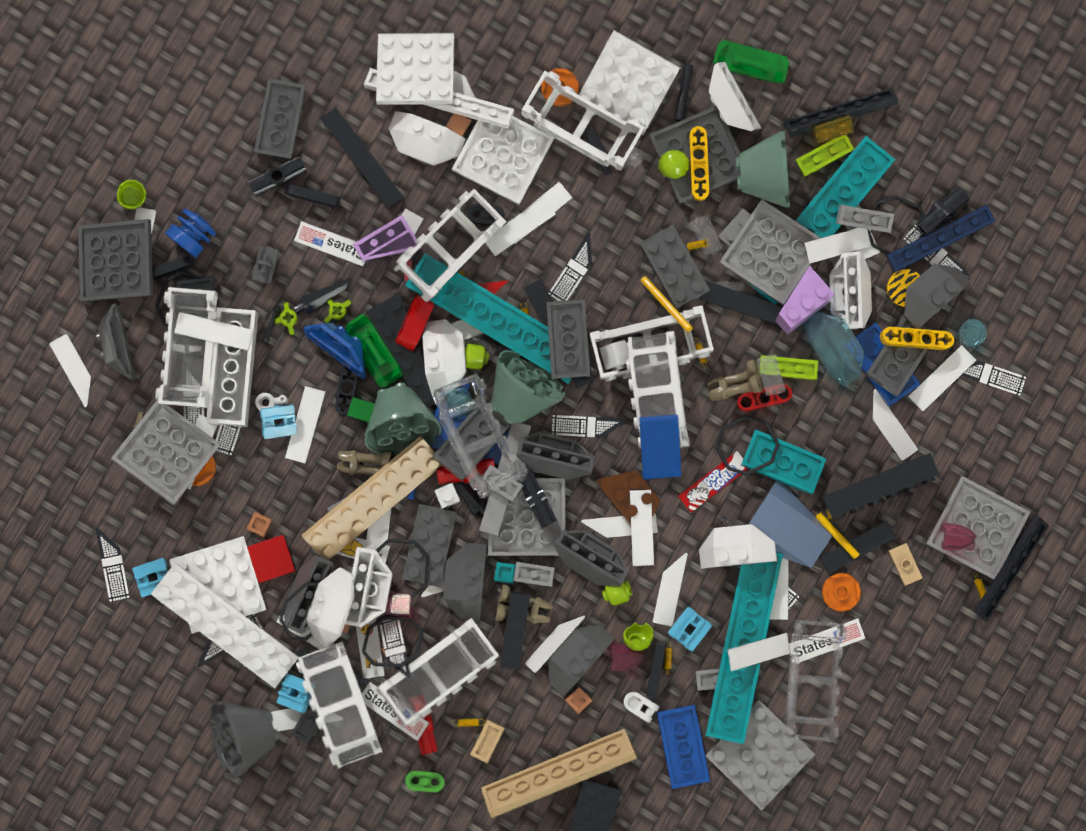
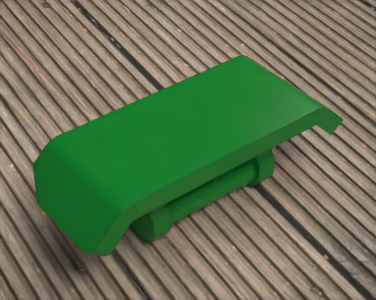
M722 40L718 44L713 65L725 62L730 72L780 84L785 82L789 67L787 56L727 40Z
M365 314L359 315L346 325L345 330L348 332L347 334L351 337L355 336L362 342L364 364L379 388L387 387L402 377L403 373L400 365L372 321Z

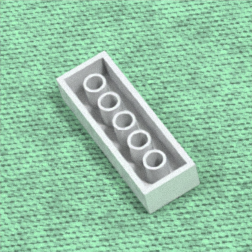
M217 307L216 321L253 331L248 350L214 342L206 422L215 425L248 427L258 313L254 310Z

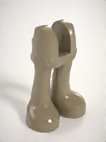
M754 359L748 361L746 365L747 370L742 373L725 377L719 376L709 381L707 387L710 390V400L720 401L729 399L730 396L736 394L762 392L761 374ZM746 382V383L741 384V385L729 387V386H732V385H734V384Z
M355 450L339 451L338 459L348 462H339L337 470L349 475L364 474L373 476L392 460V452L364 454ZM359 462L379 464L382 467L360 465Z
M503 585L499 602L510 603L511 589L509 586ZM539 597L536 599L530 598L529 607L531 608L528 611L527 620L534 624L549 623L550 617L538 615L537 613L539 608L552 610L553 605ZM499 603L495 620L503 621L508 616L509 606Z

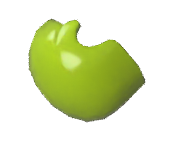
M670 150L662 154L658 161V168L664 177L677 179L687 173L689 159L681 151Z
M127 180L121 183L118 188L117 200L127 210L139 208L146 199V190L142 183L137 180Z
M634 623L627 627L623 633L625 645L635 651L647 649L653 640V628L648 623L644 625Z

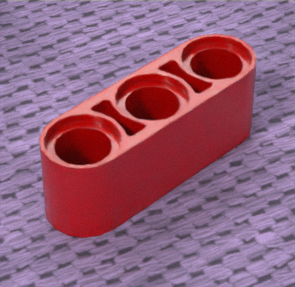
M417 294L408 310L395 343L413 351L435 303L430 300L425 302Z
M779 385L763 389L759 393H744L737 399L736 406L742 412H749L783 404L792 397V390L787 385ZM780 389L787 391L788 396L786 399H781L778 396ZM760 394H767L769 402L762 403L759 400ZM741 399H749L750 407H743L740 402Z

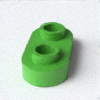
M412 771L406 776L405 780L410 790L438 792L445 783L444 777L440 773L427 771ZM413 777L419 778L418 784L412 782ZM433 778L438 779V785H432L431 780Z

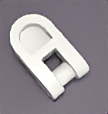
M630 692L624 698L625 707L648 723L653 719V713L659 709L657 704L637 692ZM643 704L648 706L645 713L640 711Z

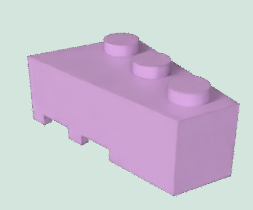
M403 215L357 241L353 246L362 261L405 252L410 246L414 248L417 245L415 242L417 239Z
M809 266L775 321L788 335L828 304L835 294Z

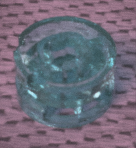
M970 319L964 322L958 329L959 341L964 346L970 348L983 343L987 336L986 326L977 319Z
M465 388L453 389L444 398V404L452 417H464L463 414H469L474 408V401Z

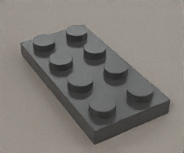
M268 78L254 149L255 154L292 160L306 85Z
M674 225L640 243L677 310L710 292Z
M585 299L546 302L552 379L590 377Z
M904 315L896 326L915 329ZM922 325V326L919 328V329L930 330V329H928L927 327H925L924 325ZM904 333V340L908 343L912 342V336L909 333ZM899 334L897 336L890 335L889 340H891L893 337H898ZM926 334L922 335V341L925 344H930V337ZM884 345L865 375L897 397L928 349Z
M481 401L433 454V459L463 481L509 430L511 424Z
M419 504L411 540L417 541L429 555L428 585L440 587L457 512ZM410 544L402 579L424 584L426 557L414 544Z

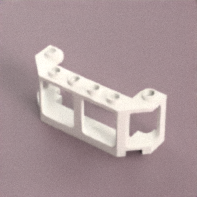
M544 71L522 108L521 114L525 118L534 121L533 125L541 131L553 136L601 165L608 167L610 164L615 169L621 171L638 139L644 132L645 127L642 126L643 123L634 118L625 122L622 116L609 113L608 109L603 105L599 104L597 106L592 103L589 97L585 95L579 96L573 88L562 86L559 80L560 77L556 73ZM545 80L553 88V91L541 112L538 113L534 110V107L530 106V103ZM559 95L567 97L586 109V113L573 135L545 119ZM593 115H598L621 128V133L608 154L580 139ZM627 133H637L624 158L614 156Z
M475 189L470 193L465 191L458 198L460 202L451 211L447 209L440 216L442 220L439 223L435 221L428 228L430 232L426 236L423 233L415 241L417 245L414 248L410 246L396 261L398 265L394 270L398 271L400 269L424 293L421 297L425 302L433 298L460 267L506 223ZM471 196L496 220L483 232L460 211V207ZM450 217L455 218L474 238V242L457 259H454L433 238V234ZM424 243H427L448 264L447 270L431 286H428L406 263Z
M703 306L683 311L680 314L688 323L691 319L701 316L709 348L696 351L691 331L687 333L684 330L689 354L677 357L679 365L688 364L690 359L697 357L699 359L709 357L710 353L714 350ZM670 315L609 331L591 332L589 336L600 380L605 379V382L621 376H623V379L631 378L632 375L631 371H614V368H612L611 372L603 373L596 342L602 341L609 345L612 344L613 339L642 333L643 336H651L653 329L678 324V322ZM652 339L645 340L646 348L654 347ZM656 353L648 354L650 364L636 367V373L648 374L660 367V370L670 368L669 359L658 362Z

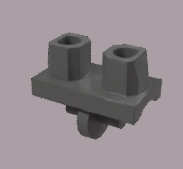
M259 247L252 280L272 284L279 250Z

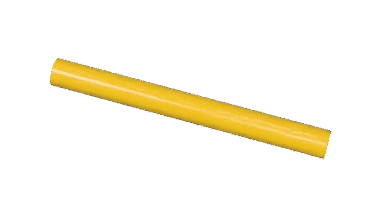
M644 276L641 279V283L687 333L690 332L693 327L655 285Z

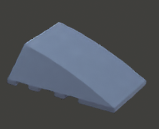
M777 480L749 522V524H753L775 541L776 553L783 554L782 558L810 568L813 567L832 537L785 484Z

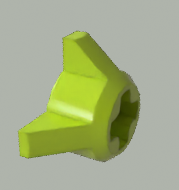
M330 299L327 302L330 305L329 315L324 321L329 323L333 319H343L346 316V308L352 304L351 301L333 303Z
M284 303V311L279 318L275 319V323H282L288 327L289 334L293 335L295 334L293 326L297 323L298 317L290 309L289 303Z

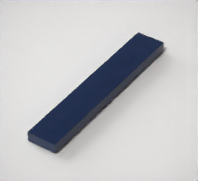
M985 205L935 230L928 236H924L886 255V258L895 273L995 222V219L988 205Z

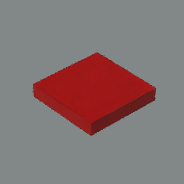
M284 535L247 546L258 583L296 571Z

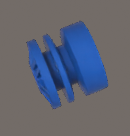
M184 208L182 212L188 219L185 220L178 216V220L183 225L179 227L172 224L165 234L190 255L197 258L204 250L199 241L201 239L208 243L211 241L205 236V233L207 232L213 237L217 233L200 215Z

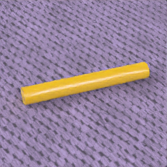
M821 512L817 514L815 518L854 560L859 557L860 554L829 520Z

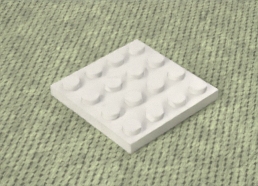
M614 30L579 96L585 95L589 97L592 103L597 106L599 104L603 105L608 109L609 113L622 116L625 122L633 118L643 123L642 126L645 127L642 134L644 135L678 74L680 67Z
M454 33L378 34L377 105L453 104Z
M514 116L508 129L478 120L452 171L520 205L554 137Z
M244 536L169 560L171 567L175 563L243 615L250 616L267 610ZM189 624L192 634L200 632Z

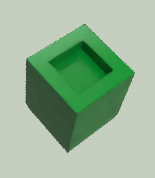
M352 398L347 416L369 423L374 403Z

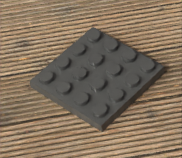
M717 106L649 134L659 159L662 154L670 150L681 151L689 159V169L684 176L677 179L667 177L679 205L694 199L691 193L689 135L690 131L696 126L703 127L707 132L709 192L736 181L737 176H741L740 170L736 169V157H740V151L728 125L721 119ZM696 131L693 137L697 138L696 145L704 146V143L700 144V138L703 135L699 131ZM697 149L693 155L696 159H702L704 152ZM697 168L694 174L697 178H703L705 171L702 168ZM694 181V184H699V188L695 193H698L699 196L706 193L702 190V183L706 184V182Z
M141 219L78 226L81 302L153 296L151 220Z

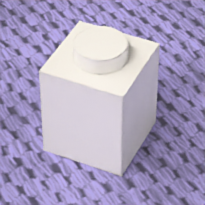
M625 340L599 348L606 370L614 368V371L626 368L625 364L626 360H629V351Z
M453 483L434 490L442 509L461 502Z

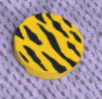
M902 269L895 272L889 278L887 294L895 305L905 307L906 288L920 277L916 271Z

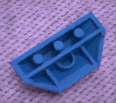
M333 323L308 325L303 328L304 334L308 339L361 379L366 377L362 342L358 338L349 336L342 326L339 325L337 327Z

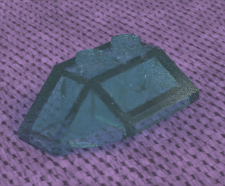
M822 312L806 320L804 326L808 340L829 374L844 387L861 377L864 350L843 318Z

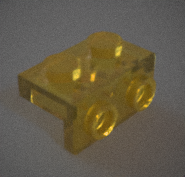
M849 115L815 126L811 133L816 142L820 144L853 133L854 129L852 118Z

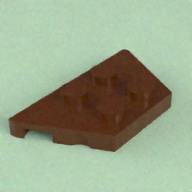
M637 471L595 480L630 525L631 517L638 513L637 507L630 505V491L651 490V494L644 493L642 495L641 501L644 504H652L653 518L660 499Z

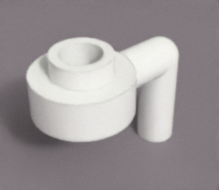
M261 393L257 396L255 403L256 407L261 411V408L285 405L288 403V398L284 395L274 398L269 393ZM269 400V405L263 406V401Z

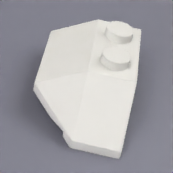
M716 63L712 73L709 93L712 103L720 111L721 119L727 125L748 131L761 129L726 63Z
M395 111L388 128L398 152L433 166L459 157L466 140L444 126L410 113Z
M861 251L842 253L840 260L829 275L830 289L835 294L830 301L831 314L846 330L864 328L872 312L871 273Z
M447 320L427 322L423 333L425 375L433 397L452 395L454 389L467 372L464 334Z
M753 524L714 528L699 549L701 569L777 561L775 541Z
M357 547L352 570L354 575V600L345 624L363 627L386 612L393 573L376 550Z
M338 568L318 584L306 618L314 640L325 647H329L332 642L341 636L354 600V575L343 568Z

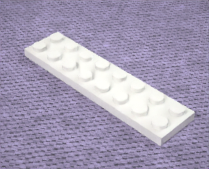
M176 563L151 593L152 596L273 688L279 684L299 658V656Z

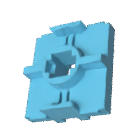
M293 404L261 408L260 417L264 439L297 434ZM282 419L283 423L276 425L274 420Z
M160 558L132 568L141 597L151 595L165 574L168 573L169 569L166 559ZM156 573L158 580L150 582L148 575Z
M687 607L668 633L672 638L683 644L686 649L693 651L712 625L706 619L699 616L692 608ZM689 623L695 627L690 635L684 631Z
M287 673L284 682L282 681L281 683L282 688L278 692L279 697L276 703L305 713L308 705H310L309 700L312 699L310 691L306 693L302 682L305 679ZM298 690V696L295 697L296 691Z

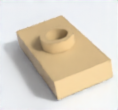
M907 543L888 551L904 586L922 579Z
M487 719L470 755L488 764L505 728Z

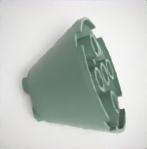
M779 131L739 154L740 157H736V169L741 172V176H737L738 189H742V192L785 208H790L789 197H785L789 196L785 142H781L785 141V132Z
M505 350L499 354L497 359L490 407L494 411L501 413L506 422L510 424L514 422L522 423L564 398L565 392L562 393L561 391L563 386L557 379H552L551 373L531 361L520 358L521 355Z
M398 383L395 387L381 389L377 392L378 396L364 435V441L367 448L372 452L382 454L383 452L390 451L393 452V456H396L420 436L429 446L433 444L435 437L441 434V424L413 389L406 387L405 383Z

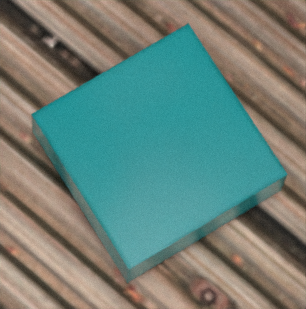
M497 562L494 581L513 584L516 565Z

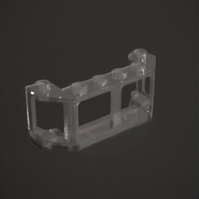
M476 373L434 390L433 398L440 410V422L474 490L478 489L479 496L484 498L489 495L490 491L518 479L521 482L525 481L527 468L524 462L517 460L514 452H510L508 439L505 435L502 436L500 423L497 419H494L492 407L484 399L485 382ZM472 381L476 398L449 409L444 392ZM479 408L492 431V435L465 446L452 418ZM496 443L509 466V470L484 480L482 475L479 476L469 453Z
M795 620V629L791 640L785 734L787 738L835 742V738H838L839 726H836L834 717L838 715V706L835 705V700L839 698L840 687L837 686V678L841 677V667H838V663L843 655V647H840V643L846 640L847 628H844V624ZM805 624L837 627L836 635L832 638L803 635ZM802 641L833 645L832 674L830 677L799 674ZM799 682L830 686L827 718L795 715ZM797 722L826 725L828 727V738L796 735L795 725Z

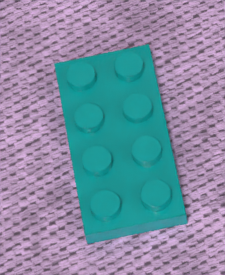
M755 429L741 466L751 470L770 461L776 445L772 437ZM777 438L779 448L774 462L756 472L812 495L826 458Z

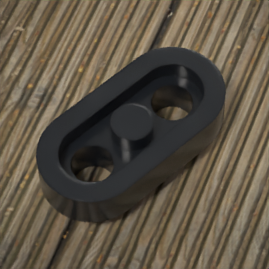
M473 204L467 210V217L474 224L492 225L496 221L481 204ZM491 205L505 219L504 210L500 206ZM476 211L480 213V216L477 218L473 216V213Z

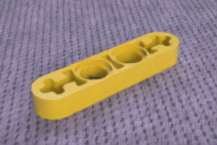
M696 126L690 131L689 135L691 193L695 200L704 201L709 195L707 132L703 127ZM696 131L703 135L700 138V144L704 143V146L696 145L697 138L693 137ZM695 150H702L704 157L696 159L693 155ZM697 168H702L705 171L703 178L695 176L694 171ZM694 181L706 182V184L702 183V190L706 192L703 193L702 197L695 193L699 188V184H694Z
M887 327L880 333V341L887 346L947 350L954 344L953 335L947 331ZM890 332L891 336H897L898 334L899 336L893 337L891 340H889V337H886V334ZM904 333H909L912 336V342L908 343L904 340ZM926 334L930 337V344H925L922 341V335ZM945 337V340H948V343L945 345L943 341L936 342V340H940Z

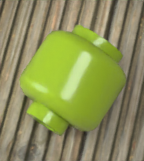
M467 344L465 346L466 368L480 370L484 364L487 365L489 353H486L484 346Z
M624 580L621 586L605 585V590L602 593L605 601H609L611 605L616 606L629 601L632 589L629 582Z

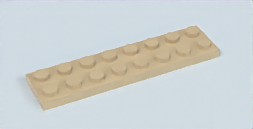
M420 436L304 532L302 537L322 558L330 560L437 471V468L442 466L433 459L435 451Z
M623 729L481 787L490 816L493 818L632 761L637 757L627 733Z

